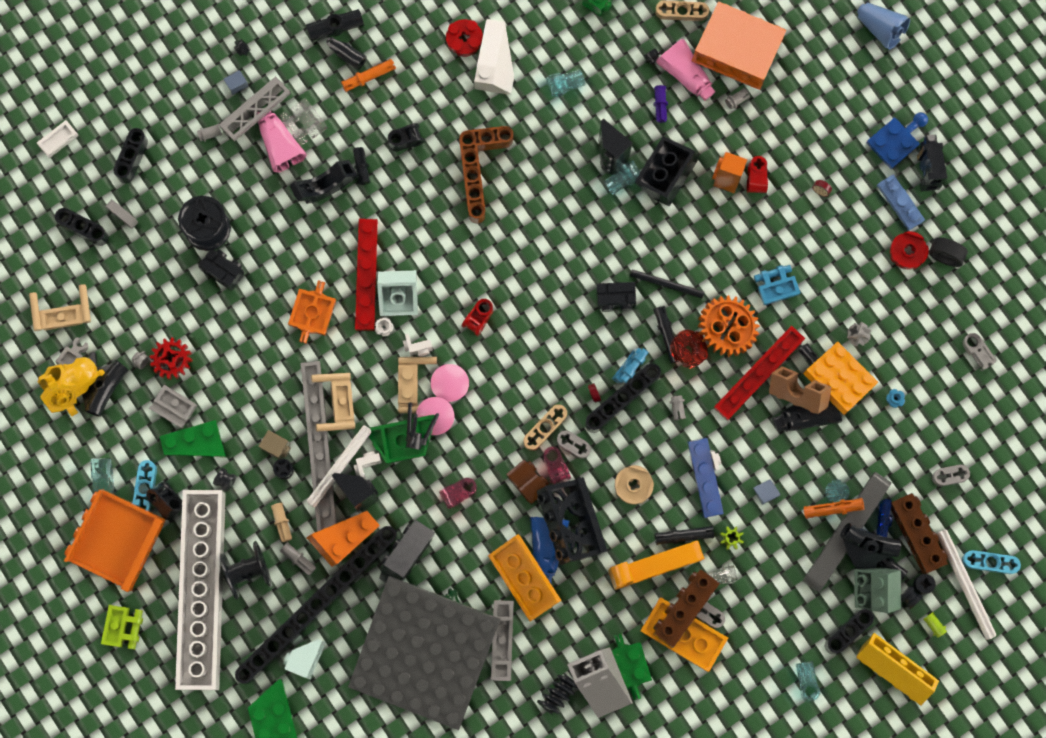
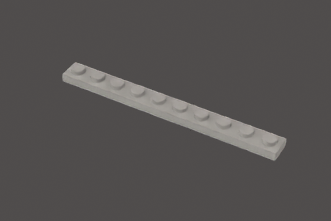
M320 361L301 363L313 491L331 469L328 432H316V424L327 423L323 382H311V375L322 374ZM333 484L315 507L317 532L337 524Z

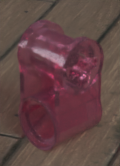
M548 447L544 451L543 461L552 485L564 479L570 480L571 476L561 452L556 447ZM548 452H555L557 459L555 461L548 460L546 456Z
M464 478L440 490L439 494L447 509H450L473 496L477 491V485L473 479ZM467 482L469 485L473 484L470 492L467 490L463 491L465 488L464 484Z

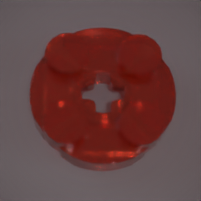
M680 331L670 344L673 358L676 361L679 360L683 364L682 366L686 368L699 366L708 358L707 344L702 342L704 339L703 335H699V331ZM688 345L692 348V353L686 349Z

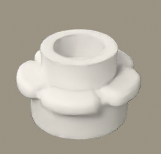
M388 318L379 319L375 323V331L378 335L388 336L393 331L394 326Z

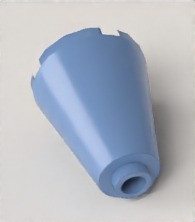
M871 3L862 4L857 11L858 19L889 50L900 42V35L906 33L911 21L903 14Z

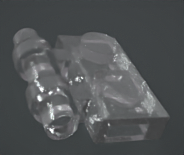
M306 97L290 108L293 112L292 116H289L286 111L280 114L283 124L289 127L293 133L292 136L302 145L308 141L305 137L308 133L312 138H315L328 129ZM300 121L303 128L299 129L295 123Z

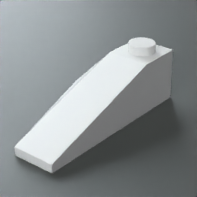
M487 19L474 86L476 90L511 95L514 72L505 22Z

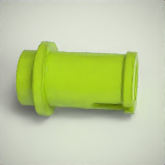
M934 612L923 619L934 633L933 636L939 638L947 632L946 626L943 627Z

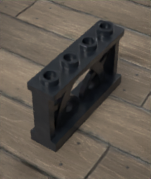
M584 477L548 485L537 490V498L541 505L549 536L554 545L555 555L560 565L596 557L608 552ZM569 488L570 494L566 496L562 489ZM552 492L559 494L562 500L558 497L553 498ZM566 509L579 518L580 523L576 528V534L562 524ZM575 543H576V544H577V551H576V553L573 555V554H571V551H570V550L575 547ZM582 546H588L589 552L582 553Z

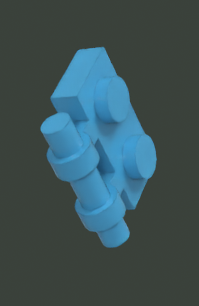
M780 265L776 269L760 271V274L754 275L755 282L763 281L764 285L758 287L764 306L800 295L795 276L787 278L786 273L792 272L790 265ZM780 277V280L771 283L770 278Z
M640 348L634 349L612 380L618 384L626 383L629 378H633L635 370L640 364L642 365L645 362V357L649 352L644 348L642 350Z

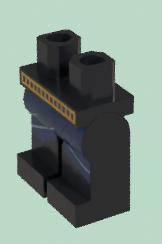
M926 135L924 141L920 143L917 161H921L919 167L924 175V179L920 183L921 192L940 190L947 180L942 151L943 143L937 142L936 135Z

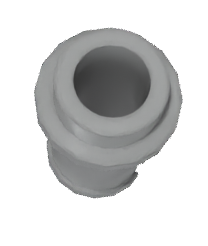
M742 88L734 95L727 96L725 100L729 109H736L737 105L750 98L749 92Z
M219 124L204 129L201 127L197 131L200 142H206L207 139L222 135Z
M682 396L671 397V401H669L672 404L674 420H679L678 412L680 413L681 420L686 419L683 405L685 399Z

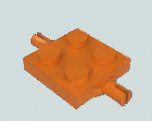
M318 280L315 291L303 289L298 291L288 325L302 331L300 343L307 344L309 333L326 335L336 299L322 293L325 285L323 281Z

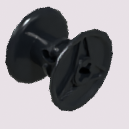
M201 195L191 198L180 209L178 216L179 227L193 247L198 250L209 251L211 248L215 250L225 244L230 236L231 224L219 201L212 197Z
M257 541L253 542L255 557L247 560L241 559V562L230 565L226 555L220 553V560L227 583L236 600L239 598L237 584L247 580L251 582L252 578L260 575L263 576L267 586L272 587L269 570Z

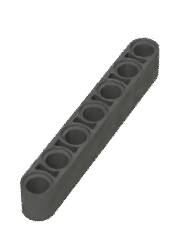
M877 472L872 474L856 498L863 499L864 510L847 512L802 582L818 593L822 590L847 552L844 541L840 537L843 527L847 523H852L862 529L892 482Z

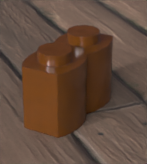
M523 460L510 470L506 476L527 502L532 505L538 500L537 490L548 486L549 483L543 476L539 477L535 473L537 469L530 460L528 462Z

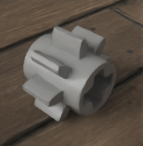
M863 322L860 325L854 323L848 329L847 339L856 347L858 344L864 346L870 340V333L872 331Z

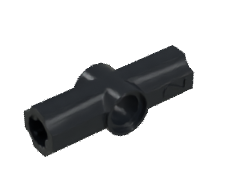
M359 9L340 15L331 14L327 19L306 24L311 41L330 35L339 36L344 31L364 26ZM333 23H339V26L331 27Z

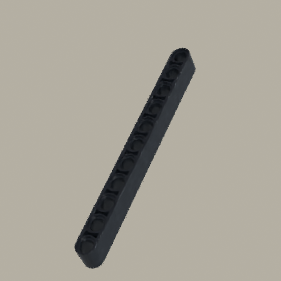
M391 526L381 528L235 671L236 680L242 684L253 682L396 542L398 536L395 529ZM386 531H392L394 534L393 538L389 541L383 539V534ZM375 544L379 546V552L373 555L369 553V548ZM359 558L365 560V565L362 568L355 567V561ZM349 572L351 579L348 582H342V573ZM329 586L336 587L335 595H327L326 591ZM315 600L322 601V607L319 610H314L312 607ZM307 614V622L300 624L298 622L299 615ZM291 627L294 632L292 637L285 638L284 630ZM277 641L279 649L276 652H271L269 649L270 644ZM259 655H262L265 660L262 666L255 664V659ZM247 669L250 672V677L243 681L240 674L243 670Z

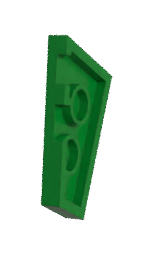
M216 420L159 436L165 456L227 458Z

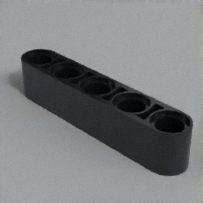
M654 363L646 365L590 413L585 422L587 431L590 433L599 432L655 384L661 374L660 367ZM654 370L657 376L651 378L646 372ZM639 382L642 385V389L635 390L632 384ZM618 395H626L628 397V401L620 402L618 400ZM609 406L613 409L614 413L607 415L603 409ZM596 419L599 422V426L591 427L589 421Z

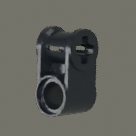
M413 123L390 131L388 134V147L392 151L398 152L422 145L425 140L419 132V124ZM394 138H399L401 141L399 143H393L391 140Z
M161 482L157 488H151L146 492L148 501L164 519L172 521L182 510V499L178 497L167 482Z

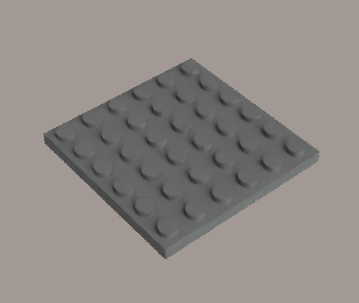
M389 576L348 687L459 730L500 618Z

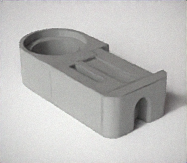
M970 333L963 339V347L969 356L972 354L974 360L981 367L980 371H984L996 362V358L978 334ZM970 337L975 338L977 346L970 347L967 339Z

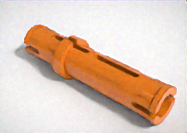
M390 58L379 65L361 73L357 72L355 76L341 81L344 91L348 92L358 86L362 87L366 82L395 70L396 67L393 65V60Z
M862 498L853 500L841 499L839 502L804 506V515L806 519L840 513L845 515L847 512L864 510V502Z

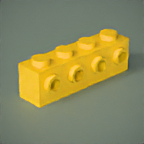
M875 633L862 645L856 656L864 665H867L880 677L886 679L896 689L902 691L920 706L935 692L939 680Z

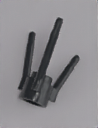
M409 402L406 447L421 450L422 445L426 446L427 439L439 417V413L435 414L422 438V434L416 432L417 414H414L412 423V402Z

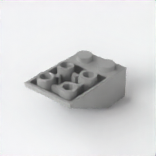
M610 647L567 664L575 684L598 718L633 704Z

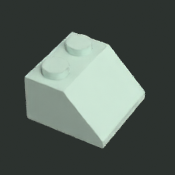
M416 270L378 272L377 284L380 316L418 315Z
M317 639L292 650L291 654L287 653L283 662L286 665L284 669L311 680L326 642Z

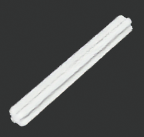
M365 425L362 426L307 499L309 505L312 507L317 506L335 482L332 474H341L371 434L370 428Z

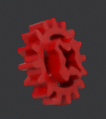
M171 338L170 342L163 339L162 345L157 342L158 348L151 349L155 354L149 356L151 360H154L150 363L152 367H156L154 372L156 374L160 372L161 378L167 375L168 380H171L172 376L179 379L178 374L180 373L186 375L184 369H190L188 363L193 361L188 357L192 354L190 350H187L188 346L186 344L182 345L180 339L175 343L174 338ZM172 347H176L181 351H174ZM172 355V356H173L172 362H169V361H168V360L170 359L169 356ZM167 366L171 371L164 370L161 367Z

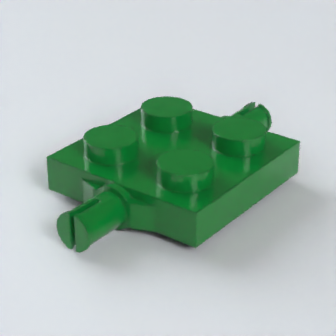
M622 633L618 634L619 639L617 635H614L617 647L612 650L624 683L627 689H630L633 701L637 700L636 695L638 699H641L638 687L642 683L652 681L641 642L628 645L624 643Z

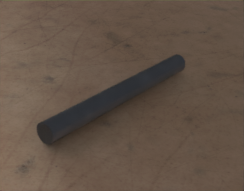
M631 270L630 277L703 298L704 291L637 270Z

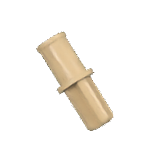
M283 503L272 505L271 509L275 519L274 525L277 526L281 542H288L292 540V535Z

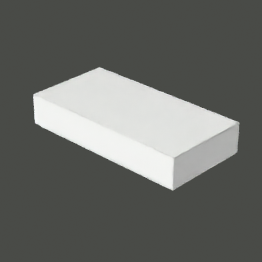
M65 120L39 140L37 144L48 158H51L79 135Z

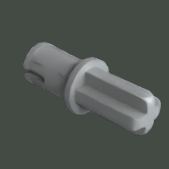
M287 542L280 550L281 553L293 562L292 565H297L307 575H311L315 571L316 566L306 559L303 553H299L293 548L290 543Z

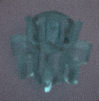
M841 479L832 480V483H828L825 488L826 497L829 501H833V503L839 502L841 499L846 500L849 497V487L846 485V482H841Z

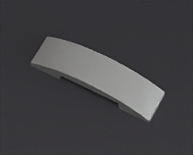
M494 600L493 616L500 618V622L492 641L491 680L511 681L514 601Z

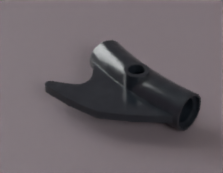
M92 352L89 359L95 363L98 371L102 369L105 373L103 376L97 377L96 381L89 386L88 391L82 394L85 405L84 411L101 417L112 393L129 370L118 360L107 366L98 367L97 353Z
M847 523L840 534L853 565L858 569L877 568L876 566L881 560L898 557L900 554V540L868 532L852 523Z

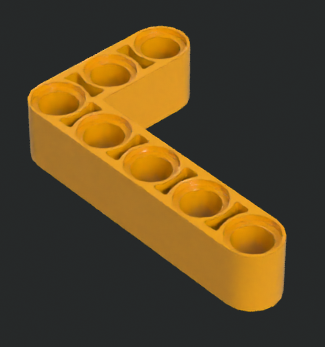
M694 541L629 564L624 562L612 566L608 573L614 590L702 561L705 558L699 541Z

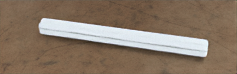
M942 530L938 532L939 541L948 556L952 569L985 639L994 638L996 636L994 628L948 531Z

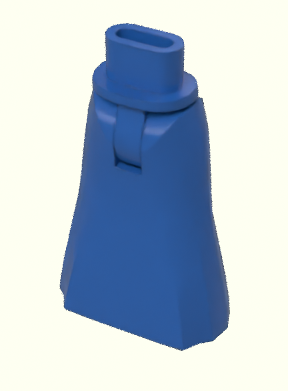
M530 517L533 557L549 582L552 583V576H555L553 573H556L559 561L555 555L547 523L544 517ZM563 520L562 524L568 529L570 521Z

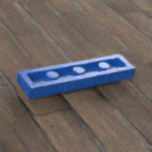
M701 438L688 441L703 516L707 518L724 514L708 439Z

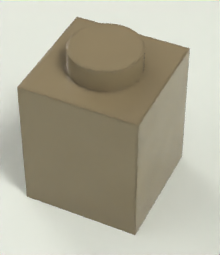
M270 430L267 431L258 446L261 450L277 459L286 458L291 450L288 440Z

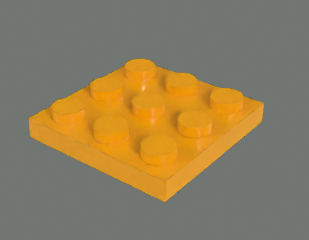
M836 342L803 373L811 382L816 380L831 386L829 401L843 415L878 383L839 342Z

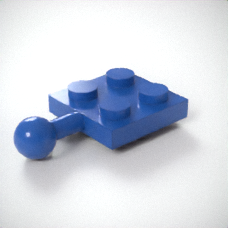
M923 112L915 114L913 122L906 128L894 117L867 140L866 143L892 170L920 145L910 133L917 127H924L928 123V116Z

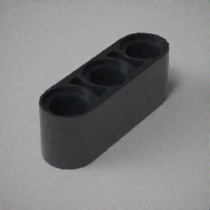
M133 128L129 131L115 163L113 171L121 183L126 184L133 180L148 145V139L140 128ZM137 136H142L140 141L134 142ZM135 153L133 158L127 159L128 154ZM128 170L126 175L120 176L121 171Z
M60 208L56 211L55 220L65 230L98 246H103L108 242L109 235L101 225L67 208ZM69 215V219L62 222V218ZM86 224L83 230H78L79 225ZM102 232V236L100 238H94L96 233Z
M862 609L854 613L827 638L824 644L826 651L830 654H837L846 649L874 622L873 613L868 609ZM861 613L868 617L866 624L861 623L859 620ZM847 626L853 629L852 637H848L845 634ZM833 639L839 642L838 650L831 648L830 643Z

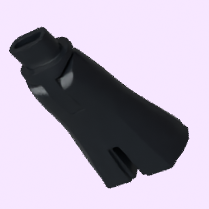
M830 401L829 406L819 414L812 413L803 407L792 405L780 412L779 416L772 418L777 432L783 430L786 432L842 422L841 412Z

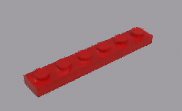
M359 219L356 331H375L378 219Z
M791 325L714 406V409L728 421L806 338Z

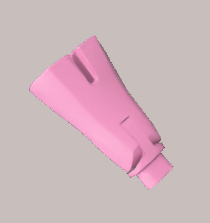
M680 39L657 59L656 63L675 77L690 92L706 101L716 91L711 87L712 83L702 67L692 62L693 53L686 41Z
M270 111L258 121L260 133L274 172L280 173L290 167L288 160L291 161L292 165L304 161L307 155L275 113Z

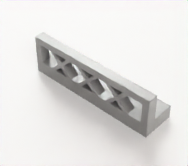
M275 76L222 121L219 126L225 135L235 142L288 97L291 92ZM282 90L284 91L280 96H276ZM240 127V130L233 134V132Z

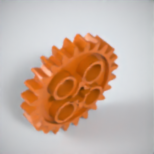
M729 295L725 300L722 296L718 298V301L714 298L711 304H706L705 308L701 311L703 315L698 318V320L702 321L698 324V327L703 328L699 335H705L702 342L708 341L707 348L713 346L714 353L720 350V356L727 352L728 357L733 353L735 356H738L740 352L744 354L757 341L755 337L759 335L756 329L760 325L755 324L758 317L752 316L755 310L749 311L750 304L744 306V300L739 303L736 296L733 300L730 299ZM721 310L727 312L728 317L724 316ZM735 312L737 315L735 319L732 321L731 325L729 326L730 329L726 332L724 339L722 340L721 336L723 332L726 330L728 322L732 319ZM738 320L742 321L744 326L739 325ZM713 326H717L720 332H716ZM729 335L735 337L736 342H733Z

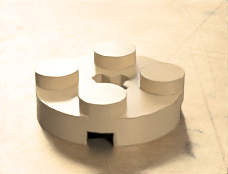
M632 465L618 473L614 487L616 495L623 502L636 505L645 502L650 497L654 483L645 468ZM633 480H636L639 489L631 490V486L628 485L629 482L632 483Z

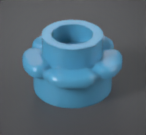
M892 389L886 396L888 404L893 408L901 407L905 403V394L897 389Z

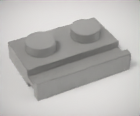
M164 385L149 409L183 429L198 405Z

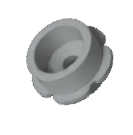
M145 351L134 354L132 366L143 369L147 365L149 357Z

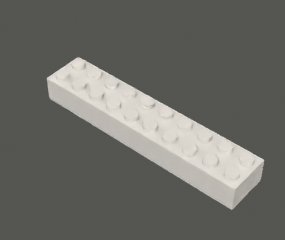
M183 490L175 690H219L223 568L220 553L224 554L226 493L222 490Z

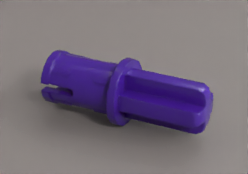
M658 85L654 87L655 102L653 106L656 110V122L665 123L667 121L666 106H668L666 86Z

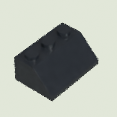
M603 118L598 137L600 165L605 173H611L615 176L629 161L632 142Z
M663 136L636 178L635 184L653 199L670 207L698 161L696 151Z
M340 473L332 474L338 486L359 514L378 501L376 497L378 492L369 479L365 481L360 476Z

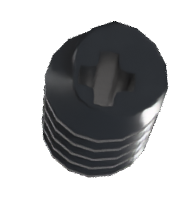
M563 673L564 676L557 675L559 682L552 681L554 689L547 688L549 695L542 694L545 701L537 700V703L552 716V713H560L557 708L558 706L565 707L562 700L570 701L567 694H575L572 688L579 689L574 680L565 673Z

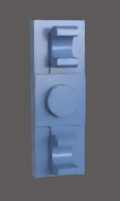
M894 174L877 184V187L908 231L925 221Z

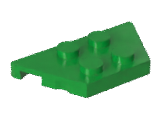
M434 414L417 418L416 432L421 433L422 438L434 418ZM407 420L370 427L371 434L368 437L375 449L380 452L386 464L425 457L432 431L427 439L426 446L422 445L421 450L406 447Z
M278 679L248 707L255 738H298L283 680Z

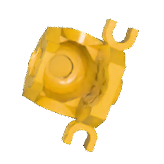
M87 357L76 358L72 364L68 365L58 364L49 366L37 381L44 390L40 397L51 413L67 409L69 414L74 416L78 413L74 405L77 403V398L86 393L97 377L103 376L105 372L102 369L98 371L95 363Z

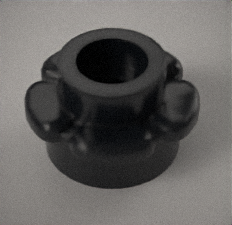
M242 39L238 42L235 41V51L240 56L243 54L247 56V53L251 51L249 46Z
M655 48L643 56L646 60L645 63H650V65L656 63L661 52L658 53Z

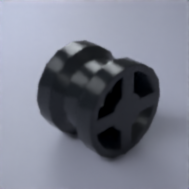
M279 459L274 463L273 471L279 479L287 480L292 477L294 467L289 460Z
M222 468L214 478L213 484L221 486L222 490L227 492L234 484L237 476L229 474L225 468Z
M922 574L913 581L914 590L921 595L932 592L936 586L934 578L929 574Z
M912 585L901 594V602L906 604L908 610L912 609L923 598L921 594H917L914 591Z

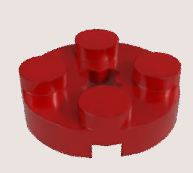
M461 19L449 25L446 33V43L448 48L457 53L458 56L468 57L474 55L482 44L483 33L474 20ZM463 34H466V36H469L470 38H467V41L463 42V39H459V37H461Z
M912 231L896 236L890 245L891 261L898 267L907 270L917 269L926 261L929 254V248L924 238ZM912 247L911 250L914 251V254H906L904 248Z

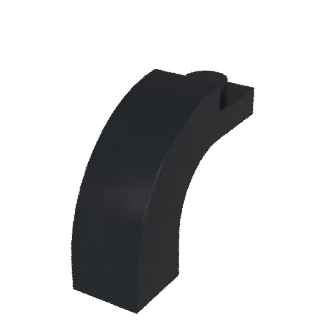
M349 160L337 161L321 175L309 180L294 181L290 188L298 202L305 201L306 204L322 200L341 190L358 175Z

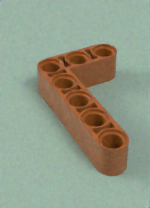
M508 126L466 130L460 135L459 141L468 215L473 223L479 224L485 219V204L478 151L510 147L513 143V130ZM503 134L510 136L507 140H503L500 137ZM488 136L491 138V140L489 142L482 141V138ZM468 138L471 139L473 142L471 144H465L463 141ZM469 156L475 158L473 162H467L465 159ZM470 174L477 176L475 180H470L467 177ZM477 192L480 195L477 198H472L470 194ZM474 210H480L482 214L480 216H474L472 212Z

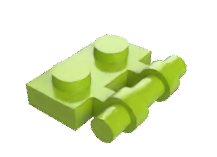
M109 605L101 644L122 648L123 640H128V649L135 650L136 643L139 642L140 638L138 633L140 624L143 623V610L135 609L134 617L128 616L130 608ZM127 622L132 623L130 634H125Z

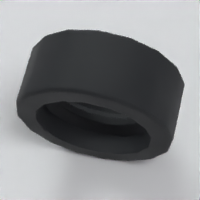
M942 237L935 238L929 250V255L933 259L952 267H961L968 253L963 245Z

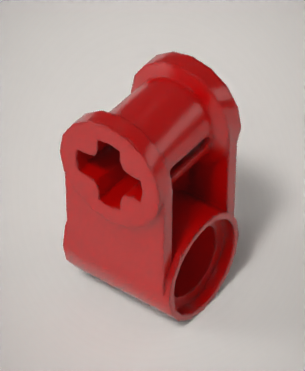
M755 156L748 165L747 193H767V161L762 156ZM755 163H757V164H758V167H761V168H760V169H757V166H754Z
M480 299L466 316L461 326L463 328L467 327L478 337L493 314L492 302L488 299ZM482 305L490 307L486 313H482L479 309Z

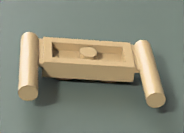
M79 285L81 304L39 311L37 293H30L33 330H51L90 323L91 318L86 285Z
M437 357L398 358V414L408 413L409 402H412V413H416L418 408V364H437Z
M350 373L311 375V382L331 381L335 422L316 424V432L355 429Z

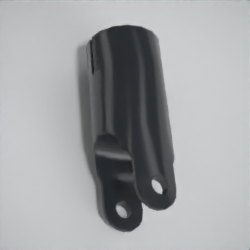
M332 37L326 40L327 45L336 53L338 58L357 70L363 67L367 60L366 55L349 44L337 41Z

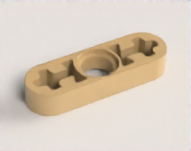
M663 0L657 4L655 13L658 18L663 20L704 21L709 15V7L703 2ZM662 7H666V13H662ZM685 7L688 12L685 15H680L677 9ZM699 8L702 9L703 15H699V12H697Z
M553 406L525 435L524 446L527 450H537L566 420L567 410L564 406ZM555 410H562L563 417H557L554 420V422L557 423L556 425H554L550 419H547L548 416H550L551 419L555 416ZM542 423L550 424L551 430L548 433H543L540 430ZM537 430L538 434L540 435L536 439L537 445L532 444L529 446L528 438L530 437L531 439H533L536 436V433L534 431Z

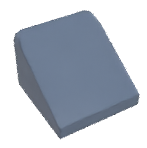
M240 70L224 78L232 95L249 86Z
M771 479L753 488L762 505L781 495Z

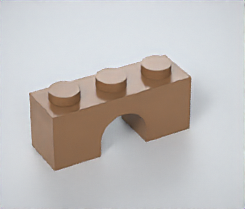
M783 366L771 374L769 393L777 398L784 399L795 406L803 407L817 414L829 406L831 386L814 380L802 389L798 384V373Z

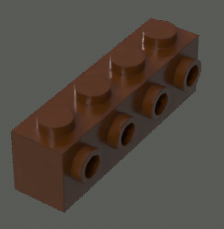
M911 493L888 504L922 574H927L948 564V556L944 549L940 548L938 544L939 538L929 526L930 520L925 513L923 514L919 498Z
M701 569L698 573L694 571L688 579L690 584L686 589L684 587L681 588L676 595L679 598L675 604L670 603L665 610L666 617L663 621L659 619L653 627L656 630L653 635L671 648H674L720 584Z

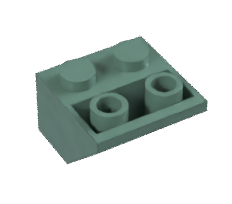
M889 568L854 569L855 608L883 613L900 610L901 570Z

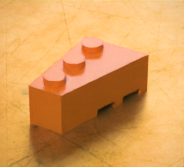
M725 152L724 158H719L712 179L715 182L713 186L735 193L748 159Z
M365 511L315 532L306 538L333 567L380 525L368 511Z

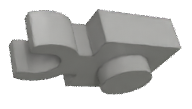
M78 337L75 338L73 347L69 348L66 346L56 359V364H72L76 358L83 357L81 353L88 350V343L85 342L82 347H78L80 339Z

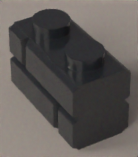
M211 248L198 267L200 271L232 291L244 275L242 265L234 259L232 262L226 258L227 255L219 249L215 251Z
M635 282L597 283V309H602V312H611L614 308H621V311H631L632 308L636 307Z

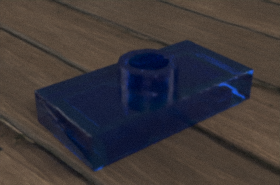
M889 499L882 500L879 506L876 534L887 537L888 526L891 527L893 516L890 515L891 500Z

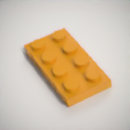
M519 534L488 555L530 622L561 601Z
M660 597L640 632L706 672H709L727 642L728 637L695 618L674 648L669 647L653 635L656 631L653 629L654 625L659 619L663 621L667 615L665 610L670 605L668 601Z

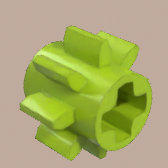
M726 527L727 533H720V536L723 537L720 544L725 543L727 545L726 550L732 546L737 550V543H744V541L740 540L743 532L738 533L737 527L733 530ZM731 534H733L734 539H736V541L734 540L732 543L729 542L730 538L727 537Z

